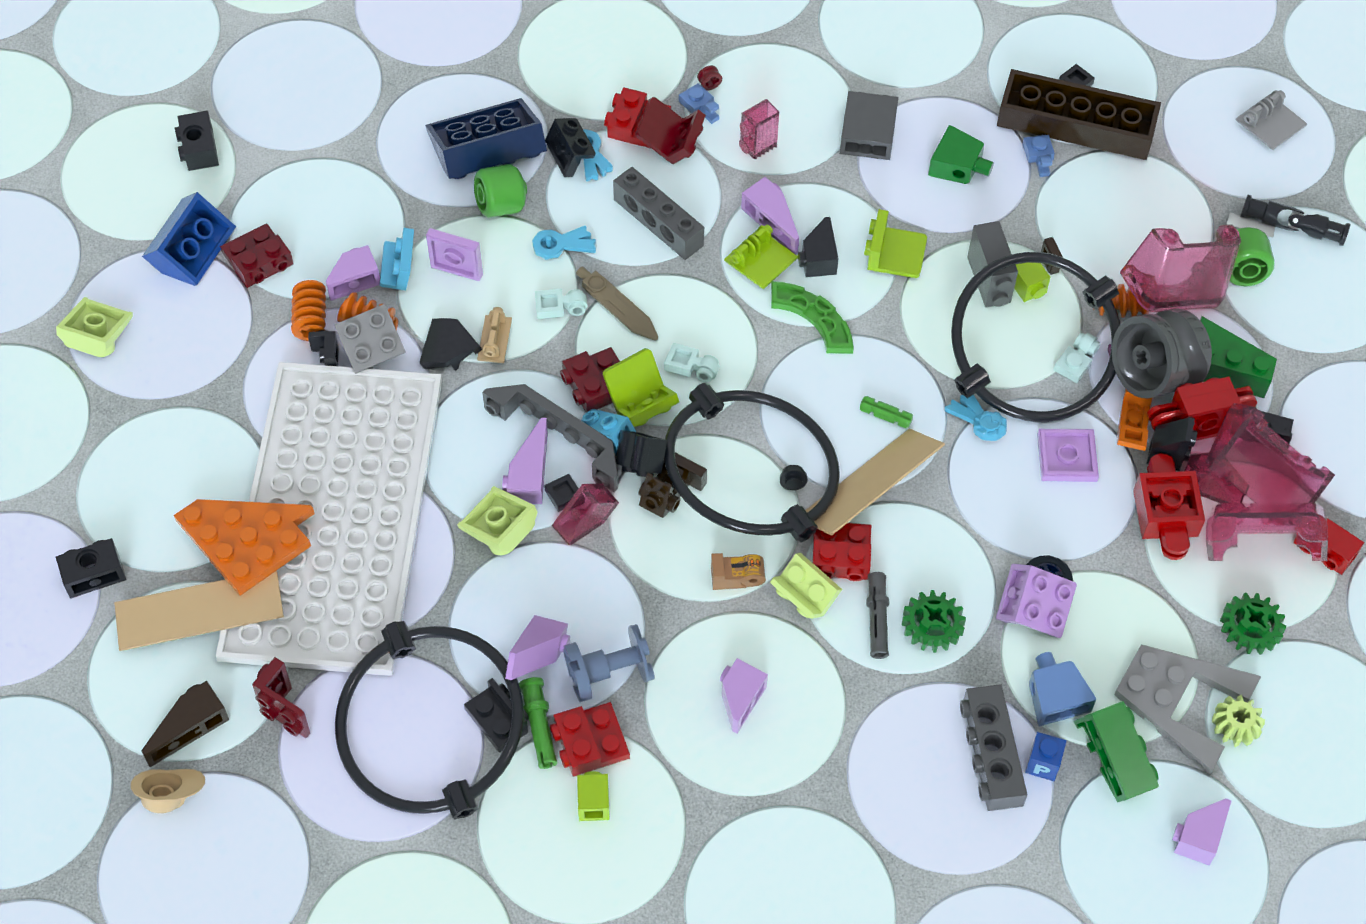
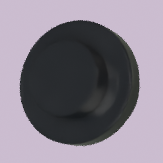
M788 465L782 470L779 480L783 488L799 490L807 484L808 477L801 466Z

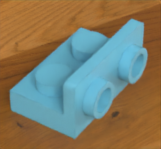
M403 228L402 237H396V242H384L380 275L381 287L406 291L411 270L414 229Z

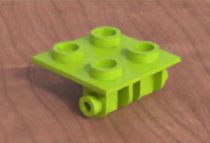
M767 224L758 227L752 235H749L747 239L724 258L725 262L763 290L798 259L796 254L772 238L773 229Z

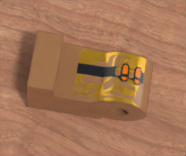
M712 553L711 575L713 590L740 589L762 585L766 581L763 557L757 554L723 557V553Z

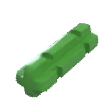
M864 396L861 401L860 410L870 414L873 412V416L893 424L898 422L897 425L903 428H909L912 423V413L904 410L900 412L899 408L882 401L877 403L874 398Z

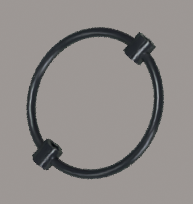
M1042 252L1016 253L1002 257L985 266L965 286L958 298L953 313L951 327L952 347L961 375L954 379L958 391L967 399L976 393L984 402L999 412L1016 419L1031 422L1058 421L1072 417L1089 408L1105 393L1116 375L1112 361V342L1118 327L1121 325L1117 310L1112 301L1119 294L1116 283L1106 275L1097 280L1076 263L1057 255ZM1022 263H1042L1056 266L1075 275L1088 286L1082 293L1089 307L1097 310L1103 306L1111 331L1109 362L1098 384L1089 394L1076 403L1052 411H1031L1015 407L997 398L985 388L991 381L984 367L978 363L970 367L962 340L964 314L977 288L987 278L1001 269Z
M706 383L697 385L689 394V399L692 403L678 413L665 436L667 440L664 456L665 467L671 483L678 494L701 516L729 530L761 536L791 533L794 539L800 541V543L808 540L818 529L814 521L821 517L832 504L839 486L840 470L838 457L824 430L804 411L778 397L748 390L715 392ZM747 401L764 404L790 415L813 434L824 451L829 473L824 495L809 512H806L803 506L798 504L790 507L782 515V523L777 524L747 523L718 513L700 501L691 492L678 471L675 459V444L678 433L684 423L698 411L707 420L714 418L723 410V402Z
M394 621L387 624L381 630L385 641L374 647L363 657L349 675L341 691L335 715V739L340 759L354 783L366 795L384 806L402 812L419 814L450 810L454 820L468 817L478 810L475 798L484 793L498 780L510 764L517 750L524 719L523 698L518 679H505L508 665L507 660L495 647L477 635L445 626H428L409 630L405 621ZM446 638L460 641L476 648L487 656L498 668L506 682L512 705V719L505 747L494 766L477 783L470 787L466 779L454 781L442 789L444 799L410 801L392 796L376 787L365 777L351 754L347 738V716L354 691L370 667L388 652L392 659L405 658L416 650L413 642L416 640Z

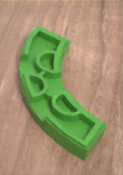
M771 281V309L790 311L808 320L822 336L826 353L853 354V339L847 322L842 319L837 313L836 308L821 295L816 296L806 291L802 286Z

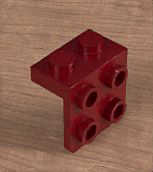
M652 97L646 104L635 135L671 164H675L685 157L689 158L696 149L695 143L703 131L704 127L702 124L706 115L697 110L682 118L656 97Z
M274 657L269 664L262 666L257 674V679L252 683L256 695L255 699L260 706L259 711L268 720L274 721L276 719L284 724V729L291 735L297 737L300 734L307 738L311 733L304 711L285 699V696L292 689L285 663Z

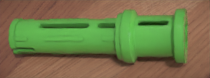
M540 677L524 679L519 682L525 704L523 707L530 721L538 767L540 769H548L552 765L556 766L558 762L546 713L549 709V703L545 701L542 690L544 680Z

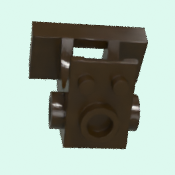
M675 452L678 471L687 487L690 485L702 491L707 484V469ZM663 462L662 474H658L654 478L652 474L647 473L645 481L638 492V495L641 496L639 506L661 518H664L669 512L674 513L680 504L681 496L671 483L665 462Z

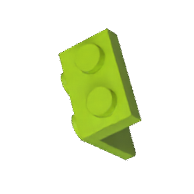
M878 209L877 218L871 219L869 235H873L872 240H867L864 255L869 256L867 270L918 278L921 273L927 235L887 227L889 211Z
M648 348L638 351L603 371V377L617 415L628 417L633 427L646 424L648 419L658 414L666 413L672 406L680 403L677 393L664 386L653 353Z

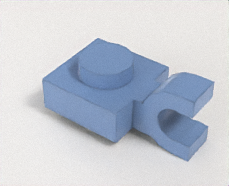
M699 83L679 94V103L691 113L700 110L706 115L705 118L711 124L720 119L719 115L715 112L719 109V105L714 101V97Z
M1049 135L1024 137L1023 148L1028 163L1036 162L1040 177L1050 176L1049 166H1052L1055 153Z

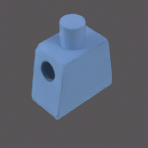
M1052 652L1038 655L1035 660L1039 669L1032 672L1029 681L1038 726L1091 713L1096 697L1072 661L1056 664Z

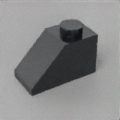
M825 217L803 240L802 251L798 252L799 267H804L805 278L837 275L839 258L830 217Z

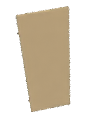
M909 428L839 483L832 504L821 517L814 521L818 529L832 536L945 446V443ZM821 498L814 504H812L808 509H806V512H809L811 509H813L821 500Z
M277 570L241 596L224 579L114 602L119 651L284 617Z

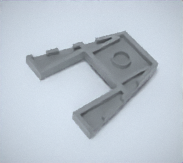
M1141 644L1114 695L1121 701H1124L1143 720L1144 718L1149 720L1158 728L1157 731L1163 737L1167 738L1168 736L1181 747L1180 751L1191 760L1194 758L1205 768L1204 771L1211 775L1225 746L1171 719V716L1192 677L1235 699L1237 696L1242 695L1244 702L1248 703L1261 676Z

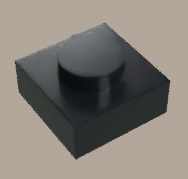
M1076 63L1063 73L1059 80L1091 87L1094 84L1095 77Z
M570 474L544 485L545 492L557 512L583 500V494Z

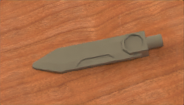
M583 266L577 270L576 275L583 280L582 287L631 332L654 341L658 340V334L650 317L597 271L591 274Z

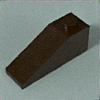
M208 681L193 685L185 694L179 697L143 747L141 752L149 767L154 766L229 721L225 707Z

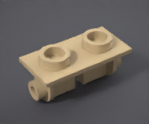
M494 307L489 312V315H485L480 347L483 350L478 353L477 361L504 363L512 317H505L501 307Z

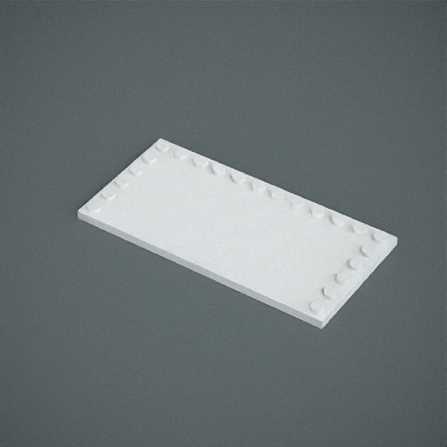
M278 362L248 502L311 505L315 514L297 526L310 540L311 547L277 570L284 617L221 630L215 655L217 662L265 665L269 664L276 657L289 668L352 672L366 654L385 641L381 630L387 624L394 621H402L442 386V374L366 369L355 374L352 367ZM388 652L376 661L365 674L393 676L395 659H392Z

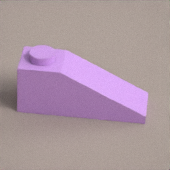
M764 177L742 192L741 209L760 226H765L766 224L771 226L773 229L772 237L794 254H798L799 235L784 194L776 183H772Z
M541 418L510 462L508 475H503L502 490L531 504H542L548 437L547 418Z
M534 615L509 652L505 679L513 680L555 663L563 652L564 645L570 643V635H566L568 623Z

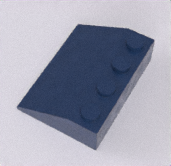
M522 98L425 125L443 171L449 179H461L466 177L467 174L482 168L501 164H513L516 160L525 157L535 158L540 153L547 151L542 123Z

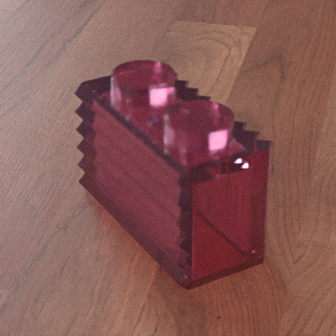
M768 99L762 100L741 113L742 123L739 125L741 131L739 146L745 154L748 153L753 159L761 157V154L765 155V152L773 150V147L777 148L780 112Z

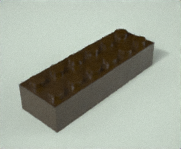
M1011 69L1000 106L997 126L1038 136L1049 135L1051 139L1147 160L1161 102Z

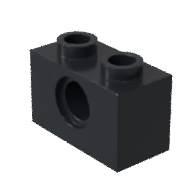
M208 110L177 116L179 126L174 127L177 142H182V146H178L180 161H186L188 171L219 166Z
M112 538L98 540L92 545L80 549H71L64 554L55 556L63 585L70 599L127 580L118 550ZM91 564H95L94 566H92V567H90V568H86L87 566H89V565H91Z

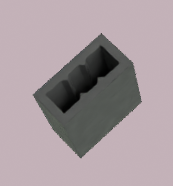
M848 91L839 154L890 160L899 97Z
M1000 221L973 225L967 258L975 276L977 272L993 261L1012 255ZM1016 265L999 270L978 287L985 308L992 306L1000 307L1011 303L1018 274Z

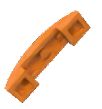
M1125 388L1117 431V445L1142 451L1146 450L1149 431L1147 430L1149 421L1147 412L1150 409L1153 397L1148 399L1134 396Z

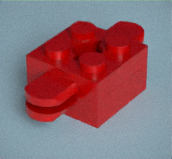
M1230 377L1211 378L1205 382L1196 384L1186 383L1177 387L1172 402L1153 406L1147 412V417L1151 422L1153 430L1158 425L1189 417L1194 418L1193 430L1198 431L1196 441L1229 434L1237 414L1254 409L1257 405V400L1250 386L1235 389Z
M1157 454L1151 457L1147 473H1139L1133 489L1142 539H1160L1163 555L1170 560H1180L1186 556L1189 550V537H1199L1205 522L1196 471L1176 472L1175 463L1171 456Z

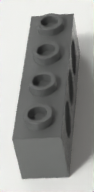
M633 166L613 180L614 201L684 260L704 246L705 227Z
M1002 684L967 688L964 699L960 700V712L962 718H967L969 726L966 728V738L968 745H973L975 755H972L973 770L980 775L981 783L978 784L980 800L986 802L987 811L1023 807L1028 794ZM986 717L992 723H983L979 718ZM992 744L996 746L998 750L991 751L987 749L985 745ZM1000 772L1005 778L997 779L991 773Z

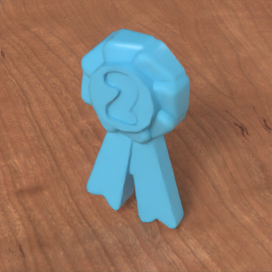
M583 129L596 152L594 158L584 159L586 181L591 179L598 180L597 169L604 177L607 172L613 171V166L599 152L601 147L599 135L594 131Z
M586 226L565 234H560L554 230H543L538 232L532 240L535 254L545 260L558 258L564 250L596 252V240L591 239V233L587 231Z
M960 395V403L951 400V405L945 406V412L972 423L973 432L982 440L996 441L1007 432V420L999 412L984 411L974 395L968 399L964 395Z

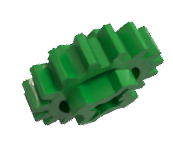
M931 590L930 596L927 597L923 592H919L918 600L911 597L909 606L904 607V616L901 625L905 626L904 635H912V645L918 642L922 643L921 650L923 651L927 646H932L933 653L937 652L938 646H942L947 651L950 643L957 645L959 636H963L965 629L963 626H965L966 617L961 615L964 608L962 606L955 607V597L948 601L946 599V592H943L940 597L936 596L934 590ZM915 616H917V621L920 623L918 627L915 623ZM948 616L952 619L953 627L950 625L951 621L947 619Z
M1246 592L1243 593L1241 600L1234 596L1231 603L1226 604L1223 610L1224 613L1220 618V622L1224 623L1221 632L1229 633L1226 639L1228 643L1232 641L1237 642L1236 650L1241 649L1243 646L1246 647L1247 654H1251L1252 650L1256 649L1259 655H1262L1265 648L1272 651L1276 643L1279 644L1281 642L1282 634L1287 626L1283 624L1285 614H1277L1280 606L1278 604L1271 606L1269 604L1271 598L1267 597L1264 601L1260 600L1259 593H1256L1254 598H1250Z

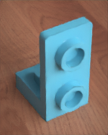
M591 409L581 419V421L612 440L615 455L617 454L620 430L636 432L628 417Z

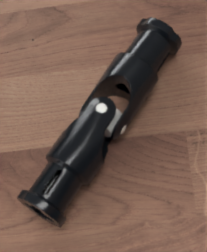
M1249 194L1246 197L1240 216L1254 217L1262 220L1264 224L1288 231H1299V228L1308 234L1309 237L1319 240L1326 238L1339 242L1340 246H1344L1351 225L1350 223L1344 225L1330 221L1329 217L1319 214L1304 216V212L1300 209L1270 200L1268 202L1256 200ZM1282 210H1292L1288 218V226L1282 225L1277 220L1278 214ZM1328 229L1335 230V231H1338V232H1340V233L1331 232V231H1328Z

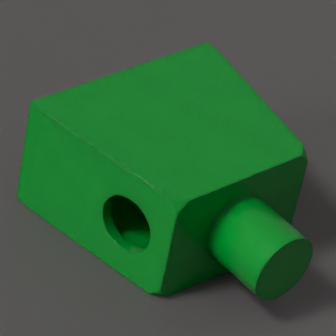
M949 125L930 160L928 175L968 184L975 172L989 177L994 162L982 158L984 143Z

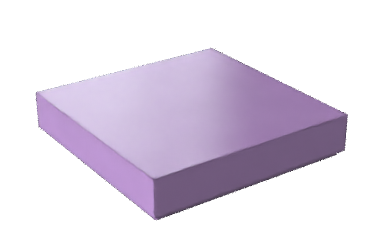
M429 228L426 239L431 268L480 281L483 276L480 243Z
M1038 429L1041 481H1098L1099 473L1094 429Z

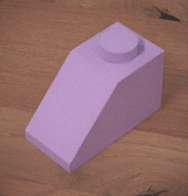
M368 245L353 248L342 253L325 281L330 301L350 295L352 292L357 293L380 285L379 270Z
M737 658L731 667L729 665L726 666L721 674L720 681L722 682L721 694L731 729L738 734L766 690L768 674Z
M1227 798L1188 814L1183 824L1177 823L1172 840L1177 842L1174 853L1210 866L1216 856L1232 800Z

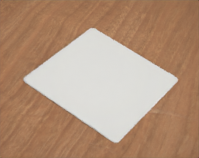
M1229 214L1227 225L1237 228H1257L1268 237H1274L1275 226L1264 224L1262 221L1248 217H1240L1241 215Z

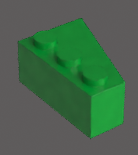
M1201 316L1200 321L1206 328L1212 350L1211 366L1203 382L1211 378L1230 377L1235 389L1250 386L1254 396L1265 398L1272 382L1277 359Z
M1124 701L1073 721L1077 729L1084 728L1091 742L1086 745L1090 753L1097 752L1103 765L1100 768V772L1117 803L1159 787L1157 782L1159 780L1158 772L1155 766L1149 763L1145 753L1147 751L1145 741L1142 736L1137 734L1134 727L1135 718L1133 712L1128 706L1126 707Z

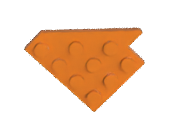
M197 499L173 516L179 526L241 596L311 547L310 540L297 526L315 513L311 505Z

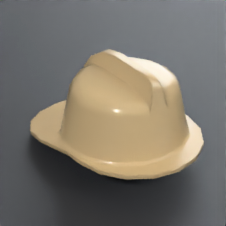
M195 769L148 770L139 773L132 779L131 790L134 795L141 799L143 807L148 811L157 814L168 813L181 807L186 798L199 792L205 785V776L202 772Z

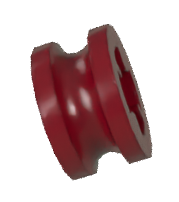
M713 65L704 67L697 75L701 86L708 91L717 88L723 79L717 67Z

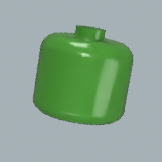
M507 164L482 168L476 172L474 177V195L477 206L485 217L491 218L522 211L526 201L527 185L517 167Z
M1251 227L1238 228L1223 238L1220 244V258L1224 274L1230 282L1238 286L1247 287L1262 283L1270 277L1274 270L1275 259L1270 240L1263 231Z

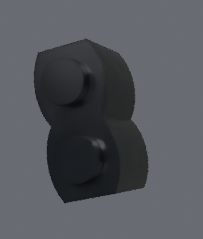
M620 430L615 462L622 466V471L636 473L637 476L646 477L647 473L652 475L654 473L662 474L667 440L640 432Z

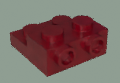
M267 223L220 246L223 255L246 288L261 283L266 278L294 265L291 251L278 234L275 235Z
M612 347L590 356L585 351L562 361L561 378L566 386H571L575 403L578 406L582 405L586 413L591 409L597 410L613 403L603 377L605 369L620 362Z

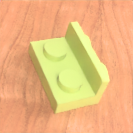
M796 553L782 574L773 577L770 581L776 588L779 596L790 600L797 606L796 609L802 616L811 619L824 616L843 590L802 553Z

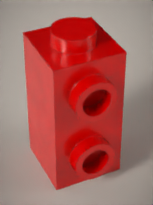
M1316 510L1309 518L1304 516L1294 529L1298 532L1293 542L1294 544L1299 546L1304 553L1311 554L1323 562L1328 569L1334 570L1341 575L1354 561L1365 543Z

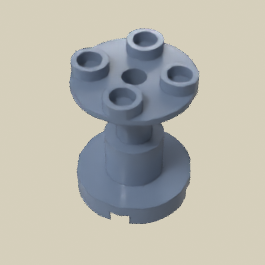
M637 624L628 626L631 647L609 654H604L601 649L581 655L576 642L564 645L563 652L567 670L574 682L573 688L579 702L592 699L590 684L611 678L610 672L636 664L644 682L655 679L653 668L650 663H647L645 657L650 654L645 637H641Z

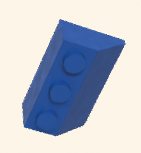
M196 192L181 199L142 257L160 273L196 286L220 252V246L226 243L236 226L201 194Z

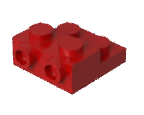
M623 87L621 94L615 93L612 102L614 110L613 112H607L604 126L607 127L608 138L650 148L635 135L648 102L647 93Z
M847 523L832 536L817 529L813 537L812 563L830 579L868 580L871 568L872 525Z
M611 702L586 710L579 706L553 715L554 723L550 724L551 733L555 742H561L563 750H560L559 754L563 767H569L573 777L630 759V753Z

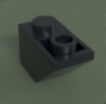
M1189 417L1156 426L1150 441L1146 464H1149L1151 457L1154 455L1167 454L1173 458L1176 470L1180 471L1183 461H1189L1191 449L1196 442L1198 431L1193 430L1195 419Z

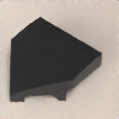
M435 318L431 321L419 363L424 369L444 368L451 365L456 371L459 369L461 361L471 355V353L474 352L476 355L483 349L458 319Z

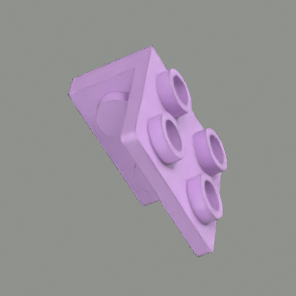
M1012 564L996 619L1005 623L1020 624L1047 635L1061 638L1077 584L1032 565Z

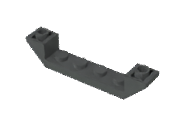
M526 384L486 388L482 392L485 410L490 415L498 416L504 421L519 406L529 416L533 415L538 419L547 418L548 429H555L563 434L568 442L578 444L591 457L596 458L592 463V478L595 483L602 488L607 487L614 493L618 489L612 440Z

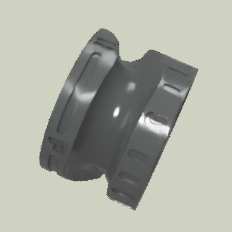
M1174 308L1158 312L1155 315L1143 314L1130 317L1118 327L1112 342V361L1117 377L1131 394L1140 398L1148 399L1175 392L1177 387L1186 383H1201L1206 378L1211 366L1212 350L1206 328L1193 313L1184 309Z

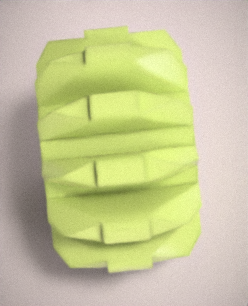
M1242 695L1237 696L1236 700L1228 696L1223 703L1217 704L1215 713L1212 716V723L1216 725L1214 734H1223V743L1229 739L1233 740L1235 747L1239 746L1241 742L1246 746L1250 745L1253 739L1256 740L1262 734L1261 729L1265 725V719L1260 717L1262 708H1253L1254 700L1252 699L1248 703L1244 702Z

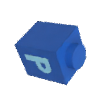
M1037 732L1025 773L1055 782L1067 740Z

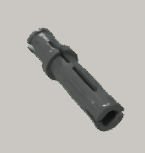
M872 572L868 574L869 597L866 599L870 616V656L875 659H884L889 656L887 607L890 605L889 597L886 596L885 573Z

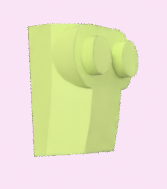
M84 297L56 326L57 336L69 348L97 357H106L114 352L115 340L132 319L133 312H127Z
M493 486L491 491L457 526L462 531L488 545L493 554L506 555L513 551L534 528L538 512L535 505Z

